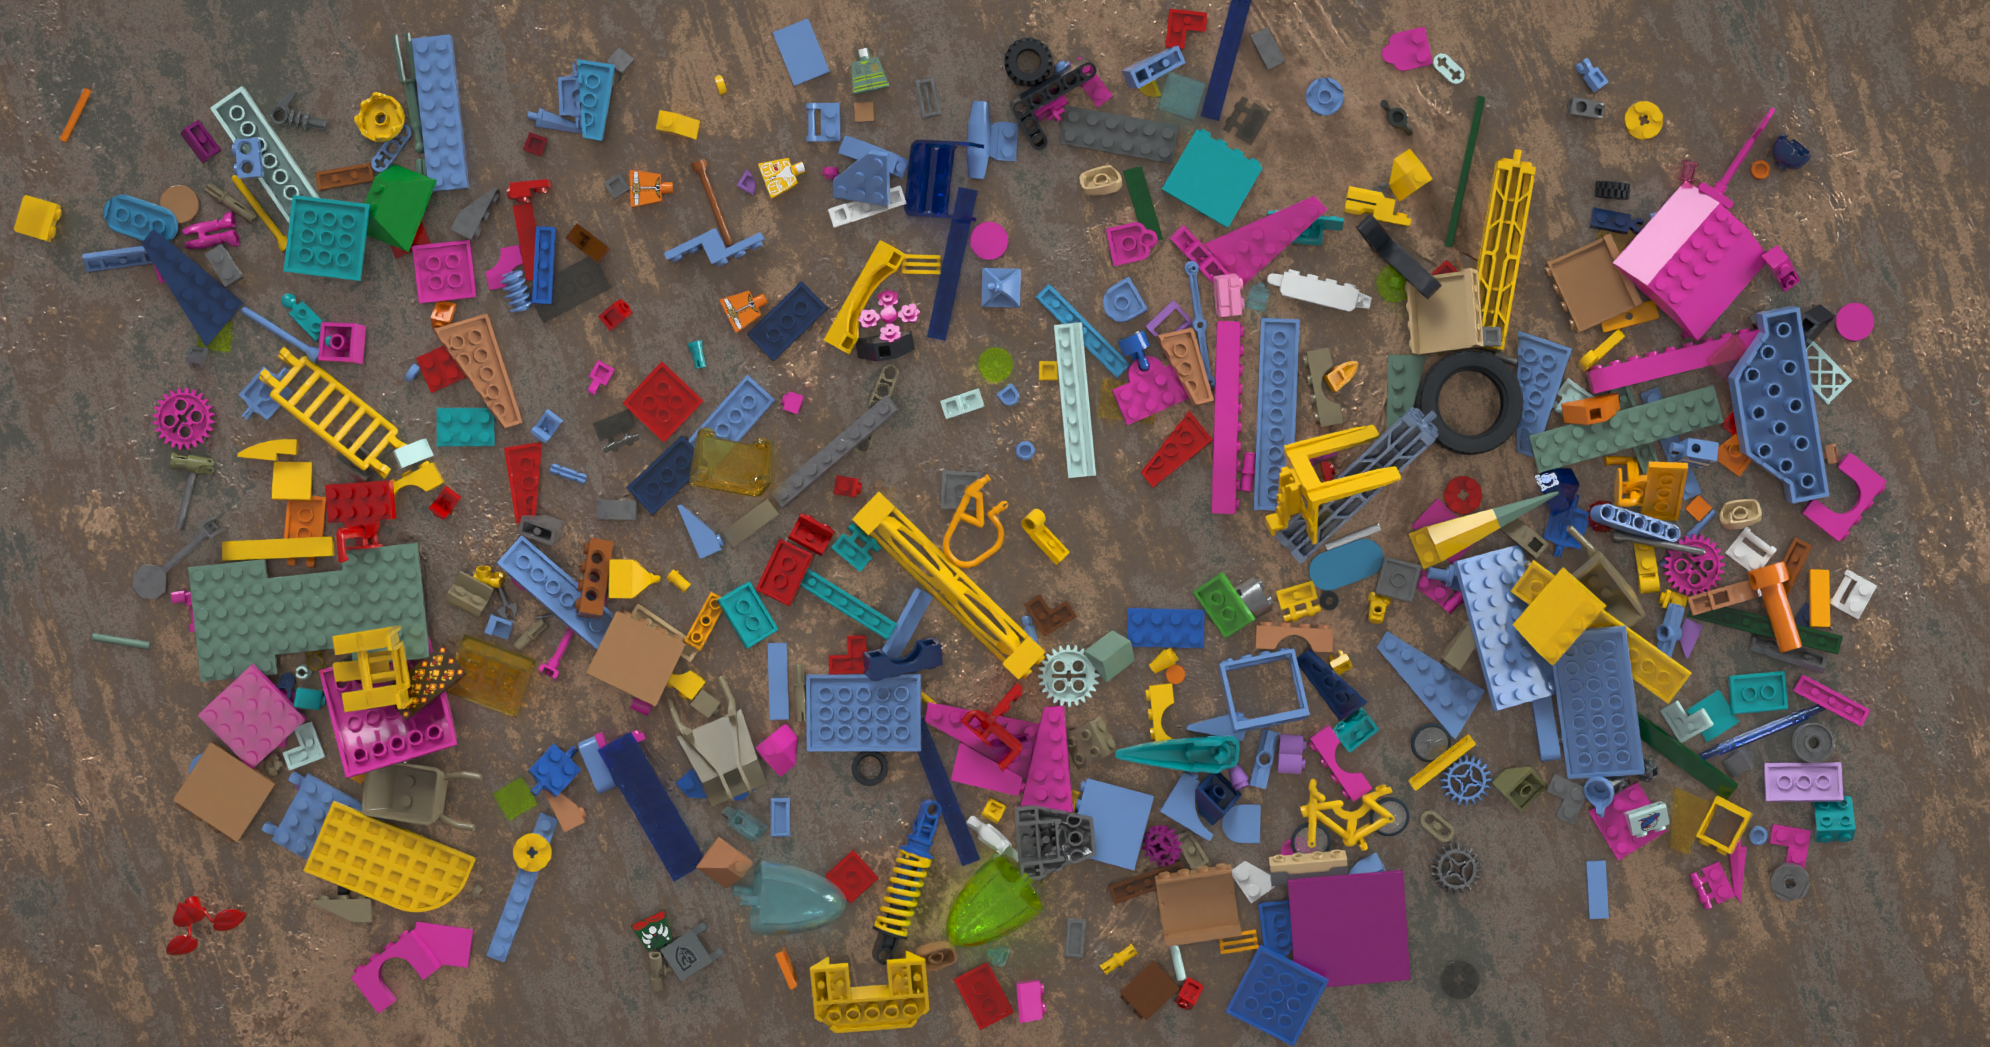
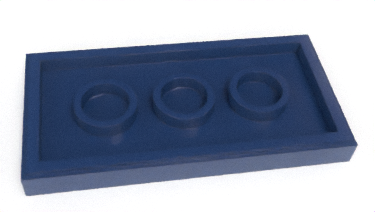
M801 281L747 335L774 362L828 308Z
M681 435L626 488L653 516L698 474L708 462Z

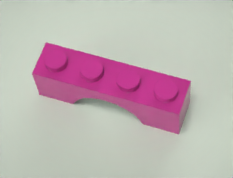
M1329 725L1309 737L1311 740L1309 745L1314 752L1319 751L1322 756L1320 761L1325 768L1330 767L1333 772L1331 774L1332 779L1336 784L1340 783L1344 789L1341 792L1347 800L1351 798L1354 802L1372 790V787L1361 772L1348 773L1337 765L1335 750L1340 741Z

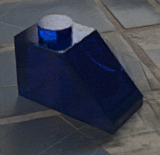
M1555 468L1535 475L1536 484L1541 495L1559 492L1558 495L1545 502L1552 516L1571 508L1575 493L1580 486L1572 468Z

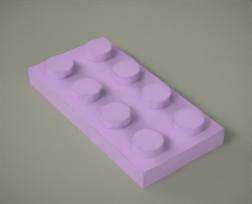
M1841 762L1764 763L1765 802L1843 801Z

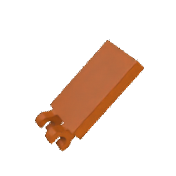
M311 496V501H287L284 539L324 537L326 497ZM308 557L306 567L316 568V557ZM288 558L287 565L297 566V558Z

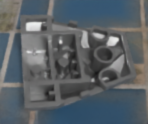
M1038 805L1014 807L1017 856L1021 881L1043 879L1049 873L1061 871L1065 866L1072 863L1077 864L1096 855L1093 817Z

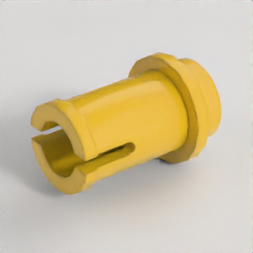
M673 569L666 578L669 583H673L684 593L691 583L684 579L678 573V570L675 571Z

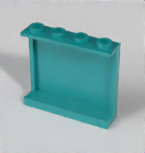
M1202 128L1200 131L1196 129L1161 190L1228 229L1263 168L1260 166L1261 162L1252 157L1250 160L1243 156L1245 153L1239 149L1234 148L1232 150L1227 147L1228 143L1219 138L1216 141L1211 138V133Z

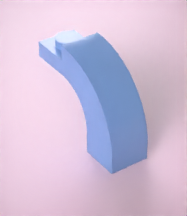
M844 136L839 154L857 161L870 150L888 152L889 173L903 178L909 160L867 142Z

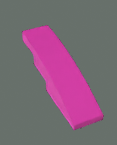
M1184 225L1169 237L1190 261L1198 264L1201 273L1213 285V276L1230 274Z

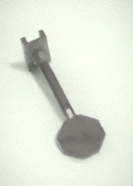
M216 516L207 518L198 524L202 528L199 531L200 534L163 566L143 564L134 572L133 588L141 598L157 599L167 591L166 573L204 540L213 539L227 531L225 527L219 529L214 523L217 519Z

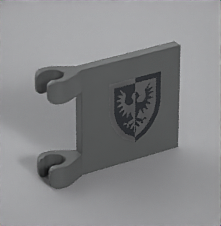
M705 923L699 924L660 950L680 982H683L724 954L722 949L718 948L709 955L697 938V935L707 929Z

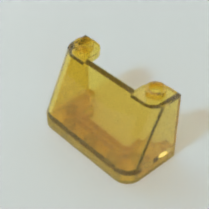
M700 428L697 432L689 475L690 485L751 497L763 495L772 483L774 441H768L766 438H757L751 444L716 438V432L711 428Z

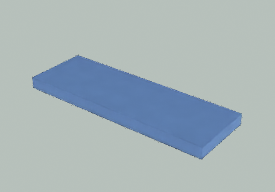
M748 375L745 376L688 439L691 445L708 462L692 478L698 486L776 401Z

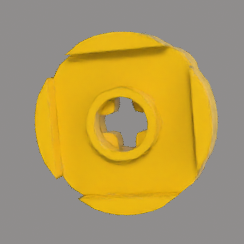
M1637 102L1630 106L1625 113L1624 123L1626 130L1636 139H1650L1660 132L1663 125V114L1651 102ZM1645 115L1649 123L1642 126L1640 125L1641 121L1638 119Z
M537 833L525 834L517 840L513 848V857L518 867L529 872H536L544 868L552 856L550 843L546 838ZM530 847H534V850L538 851L534 858L527 854Z

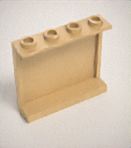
M1468 268L1463 269L1464 271L1433 275L1442 286L1429 299H1426L1406 281L1405 292L1408 296L1406 309L1409 313L1407 325L1411 336L1409 348L1413 354L1425 355L1484 347L1478 270Z

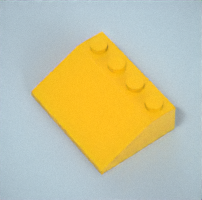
M1563 567L1512 625L1553 666L1605 609L1606 605Z

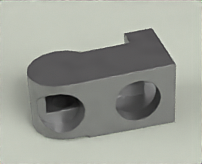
M1571 97L1568 101L1566 115L1603 119L1606 104L1595 102L1594 100Z

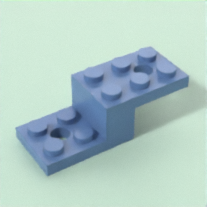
M714 228L665 252L664 255L669 262L676 263L684 259L683 255L687 253L692 255L701 251L700 247L703 246L711 264L721 267L729 263L728 259L733 256L737 259L745 255V251L750 248L756 250L762 247V242L766 240L763 234L759 232L726 248L719 231Z

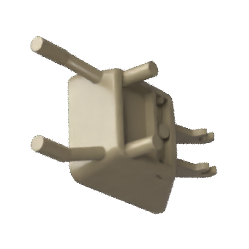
M402 762L366 773L364 781L362 812L371 817L422 825H431L440 820L455 829L474 832L475 824L454 821L443 815L448 780L462 778L482 781V774L467 771L446 773L434 767Z

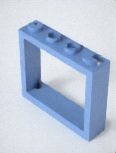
M1280 648L1278 652L1274 653L1264 651L1259 653V656L1245 655L1240 657V660L1233 661L1230 658L1219 664L1218 671L1233 734L1309 718V708L1295 649ZM1288 659L1300 709L1238 722L1226 672Z

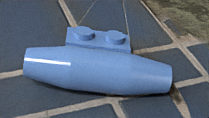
M973 101L968 122L966 151L969 178L984 179L989 156L995 160L1016 161L1018 123L997 122L991 125L989 102Z

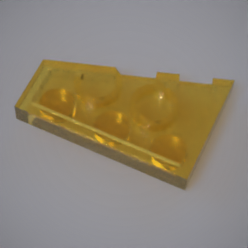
M1676 787L1674 788L1670 848L1687 855L1689 854L1710 801Z

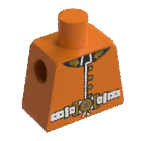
M630 170V204L632 208L661 203L662 194H673V182H662L661 174Z
M750 291L720 299L721 305L735 333L740 332L762 316L758 308L768 303L764 293L753 298Z

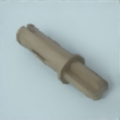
M212 183L206 186L204 192L217 200L219 205H224L250 224L254 221L257 214L229 196L227 191L223 192Z
M795 664L792 666L794 682L792 686H794L796 722H802V718L803 721H807L806 682L803 664Z

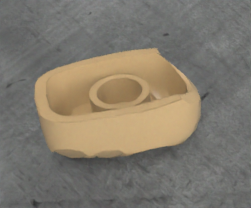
M1111 165L1088 170L1079 177L1084 195L1088 196L1106 195L1117 192L1122 187L1121 175Z
M1740 499L1725 503L1720 511V523L1725 529L1736 530L1760 522L1762 512L1759 502L1755 499Z

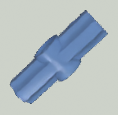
M1674 603L1668 604L1663 625L1658 627L1656 633L1659 639L1656 648L1670 658L1672 657L1676 641H1679L1682 636L1680 625L1685 610L1683 606Z
M1262 729L1250 781L1251 786L1266 789L1279 735L1278 732ZM1262 754L1269 755L1270 759L1267 764L1259 762V757Z

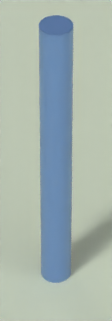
M1713 509L1686 534L1689 539L1691 534L1697 535L1717 514ZM1662 559L1658 563L1659 566L1664 569L1665 567L1662 565L1666 564L1667 560Z

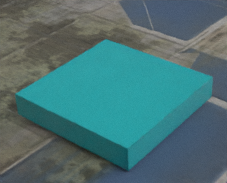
M1720 690L1713 692L1686 710L1690 716L1702 708L1705 709L1713 722L1710 728L1700 732L1706 742L1711 741L1739 723L1736 715L1731 714L1730 706Z

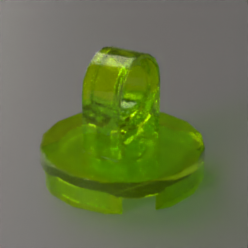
M1391 266L1385 267L1379 273L1376 280V288L1384 300L1392 303L1401 302L1408 298L1405 292L1406 280Z

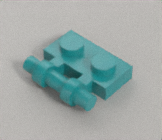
M851 523L847 529L853 534L848 537L843 533L831 548L861 572L873 558L867 553L871 548L877 553L881 546L876 543L873 537L870 538L860 527ZM857 537L866 544L863 549L854 542Z

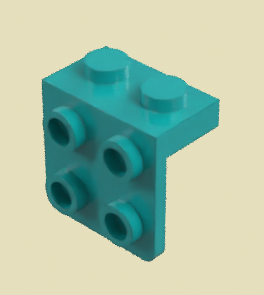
M1843 796L1842 802H1813L1816 821L1815 842L1853 841L1856 827L1853 803L1850 796Z

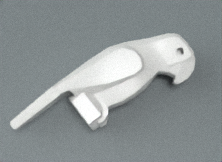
M970 816L966 824L976 831L980 841L997 851L1000 855L1006 854L1018 862L1017 851L998 829L990 823L985 824L975 816Z

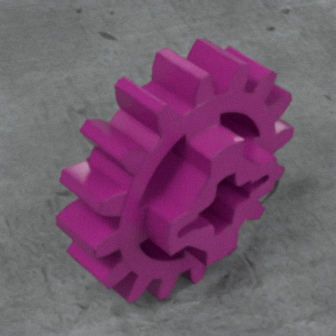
M1160 824L1150 828L1144 834L1146 838L1142 839V842L1145 843L1142 849L1147 851L1144 856H1150L1149 862L1156 861V866L1162 864L1165 867L1175 863L1180 858L1178 854L1182 852V849L1179 848L1182 842L1177 840L1180 836L1174 835V829L1169 831L1168 825L1162 827Z

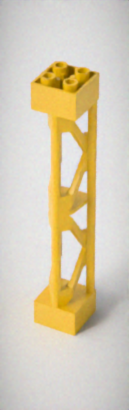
M880 491L854 516L852 520L868 535L873 537L883 549L992 652L1018 680L1021 677L1025 679L1032 672L1030 668L1034 663L1038 666L1043 661L1045 650L960 568L952 564L946 555ZM891 512H893V513H894L897 517H899L911 530H909L906 526H904L902 523H900V522H899L897 519H895L894 517H890V516H888V515H889ZM876 528L878 529V532L882 536V538L890 545V547L874 532ZM897 530L904 531L922 545L939 565L940 571ZM891 536L934 577L926 575L914 565L893 543ZM940 558L957 573L955 577H953L951 571L940 560ZM961 577L975 592H973L970 588L964 585L961 581H957V579ZM927 582H929L937 590H940V592L937 593ZM943 594L945 595V598L952 604L953 607H951V606L941 597ZM963 594L970 595L986 607L1004 627L1007 635ZM957 600H959L1000 641L994 640L985 631L978 627L959 606ZM1004 620H1006L1024 638V640L1021 643L1019 637L1015 634V632L1009 627V625ZM991 644L1009 656L1004 658Z

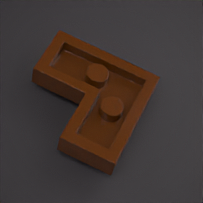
M1041 595L1024 604L1044 637L1077 617L1067 600L1052 610L1049 609Z

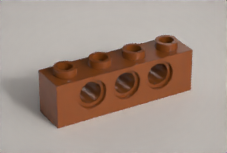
M590 538L588 543L584 544L583 554H586L585 561H582L580 572L583 573V578L579 580L577 591H580V598H576L575 610H578L577 616L599 620L602 617L613 541ZM591 557H599L601 563L595 564ZM593 574L597 576L598 581H590L589 575ZM586 593H592L595 596V600H588Z

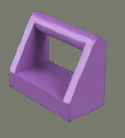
M1173 300L1145 328L1156 338L1158 334L1154 329L1175 309L1185 319L1175 331L1188 329L1193 321Z

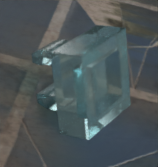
M998 945L997 949L988 948L986 955L993 957L991 964L1004 967L1010 948Z

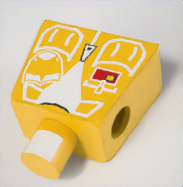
M789 158L758 164L771 199L798 185L796 176L806 173L803 162L791 165Z

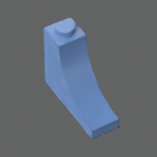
M1183 771L1162 805L1160 812L1210 841L1213 833L1201 823L1195 808V790L1200 784V781L1197 780L1198 775L1188 771L1186 773Z

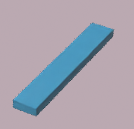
M1050 284L1035 297L1062 324L1082 322L1084 346L1116 378L1130 366Z

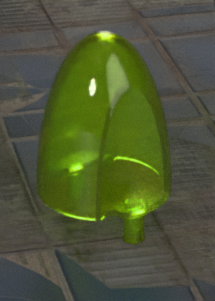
M996 853L992 855L970 877L955 898L949 910L945 926L949 941L959 947H978L997 941L1033 920L1043 912V905L1035 889L1030 884L1033 882L1032 878L1029 877L1024 881L1029 876L1026 872L1020 877V870L1011 865L1005 857Z

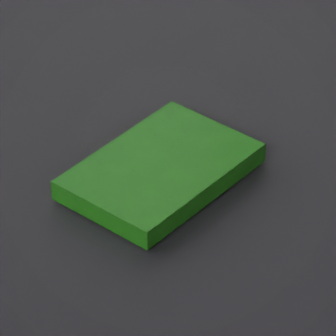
M1223 572L1193 591V594L1225 639L1255 620V617Z

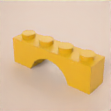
M426 461L418 466L419 469L412 473L409 470L401 475L402 478L398 481L392 479L394 498L399 490L408 485L418 486L428 492L444 484L445 482L435 463L429 464Z
M690 670L684 674L672 673L666 686L670 689L675 687L679 690L678 695L687 701L688 699L693 700L707 681Z
M1172 683L1149 685V690L1145 691L1146 700L1151 702V709H1148L1149 721L1153 720V728H1150L1151 740L1173 739L1163 731L1161 726V717L1164 710L1174 703Z

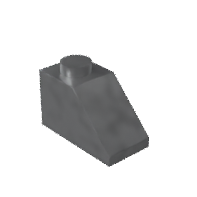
M523 515L518 534L554 546L562 539L565 521L550 516Z

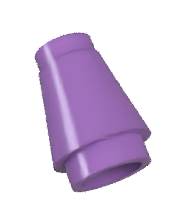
M1239 763L1233 768H1228L1231 785L1236 791L1250 785L1248 782L1250 779Z

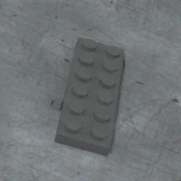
M1066 105L1059 144L1172 164L1179 126Z

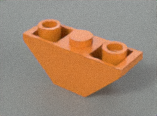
M1617 392L1561 404L1564 423L1590 425L1604 422L1616 415L1617 411H1620Z

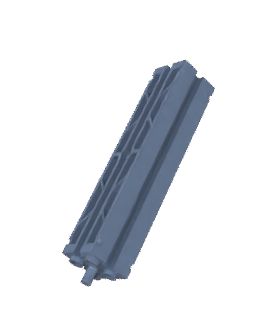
M1412 406L1333 480L1394 466L1397 467L1400 473L1429 447L1439 435L1437 433L1438 429L1431 423L1437 415L1431 411L1424 417V414L1418 408L1414 409ZM1385 486L1320 504L1318 507L1317 544H1312L1306 532V521L1301 513L1295 514L1288 521V528L1279 530L1274 537L1284 547H1287L1291 551L1290 554L1302 564Z

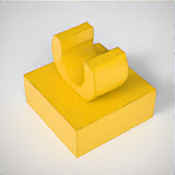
M1341 650L1338 651L1340 657L1334 659L1332 655L1329 656L1332 670L1338 675L1353 668L1347 654H1343Z

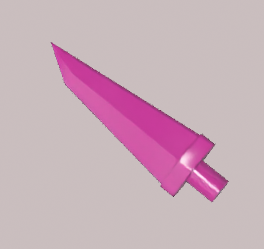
M1741 838L1733 854H1729L1733 892L1740 904L1747 846H1741Z

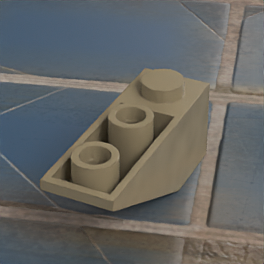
M1518 518L1499 528L1535 559L1549 545L1548 542Z
M357 894L356 898H349V895H337V898H330L329 895H318V899L313 900L314 904L350 922L373 921V899L362 894Z

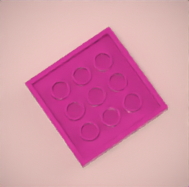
M253 663L198 714L231 750L252 769L307 718L297 707H294V704Z

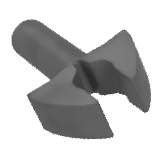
M501 585V588H496L502 603L501 609H498L497 612L503 618L509 620L506 614L507 606L512 610L514 617H516L518 605L517 602L514 604L509 602L503 585Z

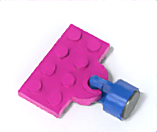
M1140 329L1119 338L1118 344L1123 355H1130L1132 363L1127 372L1129 383L1113 389L1112 392L1126 425L1189 399L1171 364L1165 367L1156 357L1146 356L1143 349L1149 347L1150 343L1144 330Z

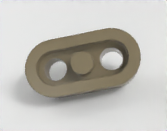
M1427 810L1421 814V825L1437 839L1447 842L1454 837L1455 831L1453 826L1435 811ZM1428 816L1433 817V821L1431 823L1426 822V818ZM1443 828L1448 830L1446 835L1441 834Z

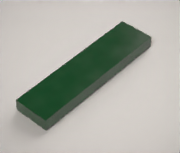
M1142 166L1124 170V177L1137 221L1143 224L1146 230L1154 231L1158 241L1163 240Z

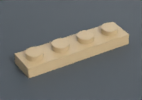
M639 603L631 613V618L637 621L639 618L650 622L648 626L654 629L658 626L666 630V635L673 637L675 634L684 640L686 638V635ZM686 644L681 656L691 662L698 653V650Z

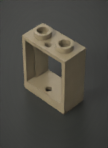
M1469 621L1464 623L1441 657L1444 661L1443 665L1452 671L1455 669L1460 670L1476 647Z

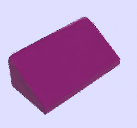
M199 120L184 128L181 132V136L202 164L221 152L220 147Z

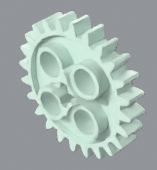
M1067 644L1066 650H1063L1062 646H1059V652L1052 649L1054 655L1046 654L1048 661L1043 660L1042 663L1045 666L1038 668L1040 671H1043V674L1038 675L1039 678H1043L1039 685H1045L1042 692L1048 691L1047 698L1053 696V703L1060 700L1061 706H1063L1064 702H1067L1070 707L1073 701L1078 706L1079 699L1085 703L1084 696L1091 698L1090 690L1096 691L1093 684H1099L1095 677H1099L1100 674L1094 672L1096 670L1087 656L1083 654L1084 648L1078 652L1077 645H1075L1073 650H1070V646ZM1056 661H1062L1065 665L1064 669L1060 672L1056 671L1053 667ZM1075 661L1083 662L1084 668L1081 671L1073 669ZM1070 670L1071 674H1086V677H1072L1071 681H1067L1065 677L1052 678V674H1066ZM1057 680H1062L1065 683V688L1061 691H1057L1054 688V683ZM1082 680L1084 682L1083 689L1075 690L1073 688L1074 681Z

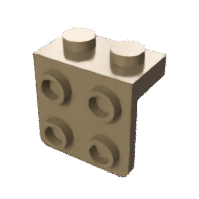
M1100 716L1067 733L1068 752L1077 769L1093 764L1117 750L1115 741L1111 738L1107 726Z

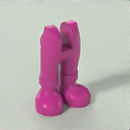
M232 211L227 212L221 220L200 222L182 230L183 235L197 233L199 235V239L185 242V248L202 249L216 244H223V242L229 243L232 247L240 246L239 235L235 229L206 235V233L235 228L236 218Z

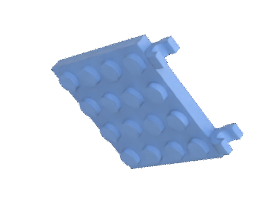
M294 771L288 781L300 785V788L282 822L277 827L267 821L261 830L268 834H273L272 841L308 860L333 800L361 812L362 802L309 773L306 777H303Z

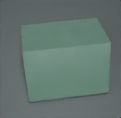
M1113 630L1084 651V654L1105 682L1111 680L1135 661L1131 641Z

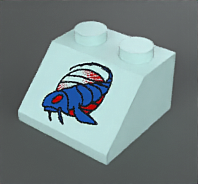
M1661 801L1624 812L1630 834L1632 836L1636 835L1637 838L1648 835L1647 831L1653 829L1655 832L1664 830L1666 825L1670 824L1666 804Z

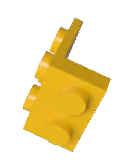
M25 195L21 202L14 230L21 234L51 242V239L56 234V222L61 217V205Z

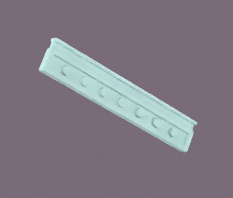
M1082 322L1054 325L1068 478L1095 476L1096 469Z

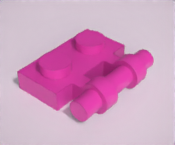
M1719 861L1702 868L1704 876L1699 878L1697 872L1690 874L1691 884L1693 888H1696L1699 894L1698 899L1701 904L1703 903L1706 910L1713 907L1710 902L1712 898H1715L1716 903L1720 904L1735 897ZM1707 882L1711 892L1706 893L1702 884Z

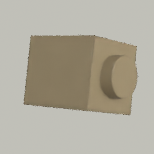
M702 689L690 704L708 719L711 715L715 717L721 710L719 706L721 702L705 689Z

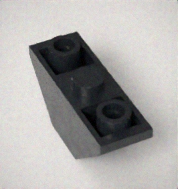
M1821 304L1805 312L1801 317L1806 349L1835 318V315Z
M912 331L900 332L901 338L894 340L892 343L882 341L880 335L858 338L856 342L858 358L877 362L903 356L915 350Z

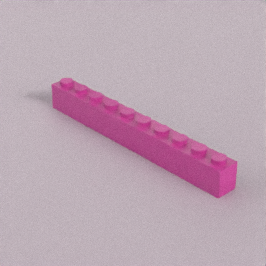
M1217 321L1211 513L1235 514V510H1239V499H1236V491L1240 489V479H1236V472H1240V460H1237V453L1241 451V441H1237V433H1241V422H1238V414L1242 413V403H1238V395H1242V384L1239 383V376L1243 375V364H1239V357H1243V345H1240V337H1244V326H1240V322Z
M1750 328L1739 330V335L1732 336L1731 333L1720 335L1721 339L1713 341V337L1702 339V344L1695 345L1694 342L1683 344L1684 348L1678 350L1674 346L1665 348V353L1658 354L1657 351L1646 353L1647 357L1641 359L1637 355L1627 358L1628 362L1621 363L1620 360L1609 362L1610 366L1602 368V364L1590 367L1591 371L1586 372L1591 394L1741 358L1759 330L1750 332Z

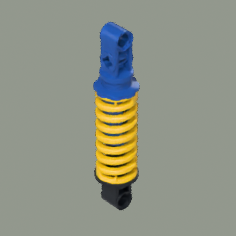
M932 799L922 801L913 823L912 832L907 836V844L899 845V856H902V858L897 857L895 861L900 864V867L892 869L897 876L889 878V881L894 885L893 887L888 886L886 888V891L891 893V897H883V901L890 904V906L880 907V911L887 915L886 917L877 916L872 929L878 932L872 950V957L882 965H887V960L893 959L899 939L907 940L908 931L904 927L911 925V920L907 917L914 915V910L910 907H915L918 904L914 897L921 895L920 890L917 888L924 886V882L920 878L927 876V872L923 868H928L934 858L929 853L930 846H933L934 843L932 838L936 832L942 809L940 804ZM931 804H933V805H934V810H933V812L928 813V812H927L928 806L931 805ZM885 950L886 956L883 959H879L880 952Z

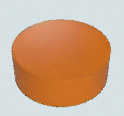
M1764 160L1755 161L1750 168L1751 175L1759 180L1766 178L1770 174V165Z
M1173 665L1167 669L1166 678L1173 684H1179L1185 678V671L1181 666Z

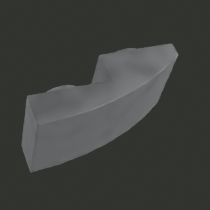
M596 499V519L637 520L638 500Z

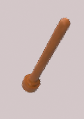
M705 159L699 160L691 164L692 169L696 174H699L725 245L730 247L733 245V241L706 173L708 165Z

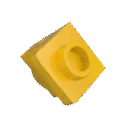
M1665 589V592H1661L1658 603L1661 604L1660 608L1666 610L1669 603L1678 604L1685 608L1688 596Z

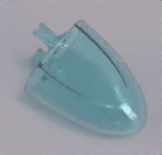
M758 860L754 869L752 885L750 887L733 885L734 891H732V897H740L741 899L739 900V906L750 907L749 919L752 935H789L813 931L835 922L843 915L847 907V900L842 890L827 878L801 867L774 861Z

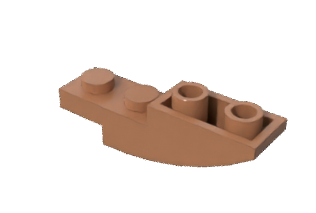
M1750 580L1689 596L1687 600L1693 616L1761 597L1762 593L1760 589L1752 590Z

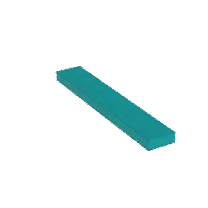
M808 568L800 584L801 587L879 636L889 640L898 625L897 623Z

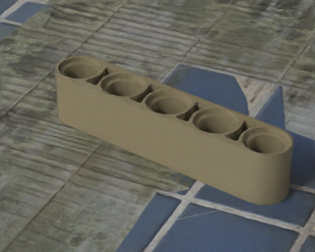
M887 365L882 369L866 412L872 405L883 398L878 395V389L881 386L888 388L887 396L891 397L899 376L898 369L895 366ZM889 368L895 370L896 375L893 379L885 377V371ZM877 430L865 440L867 442L865 450L860 451L857 447L854 450L860 454L867 453L871 448Z

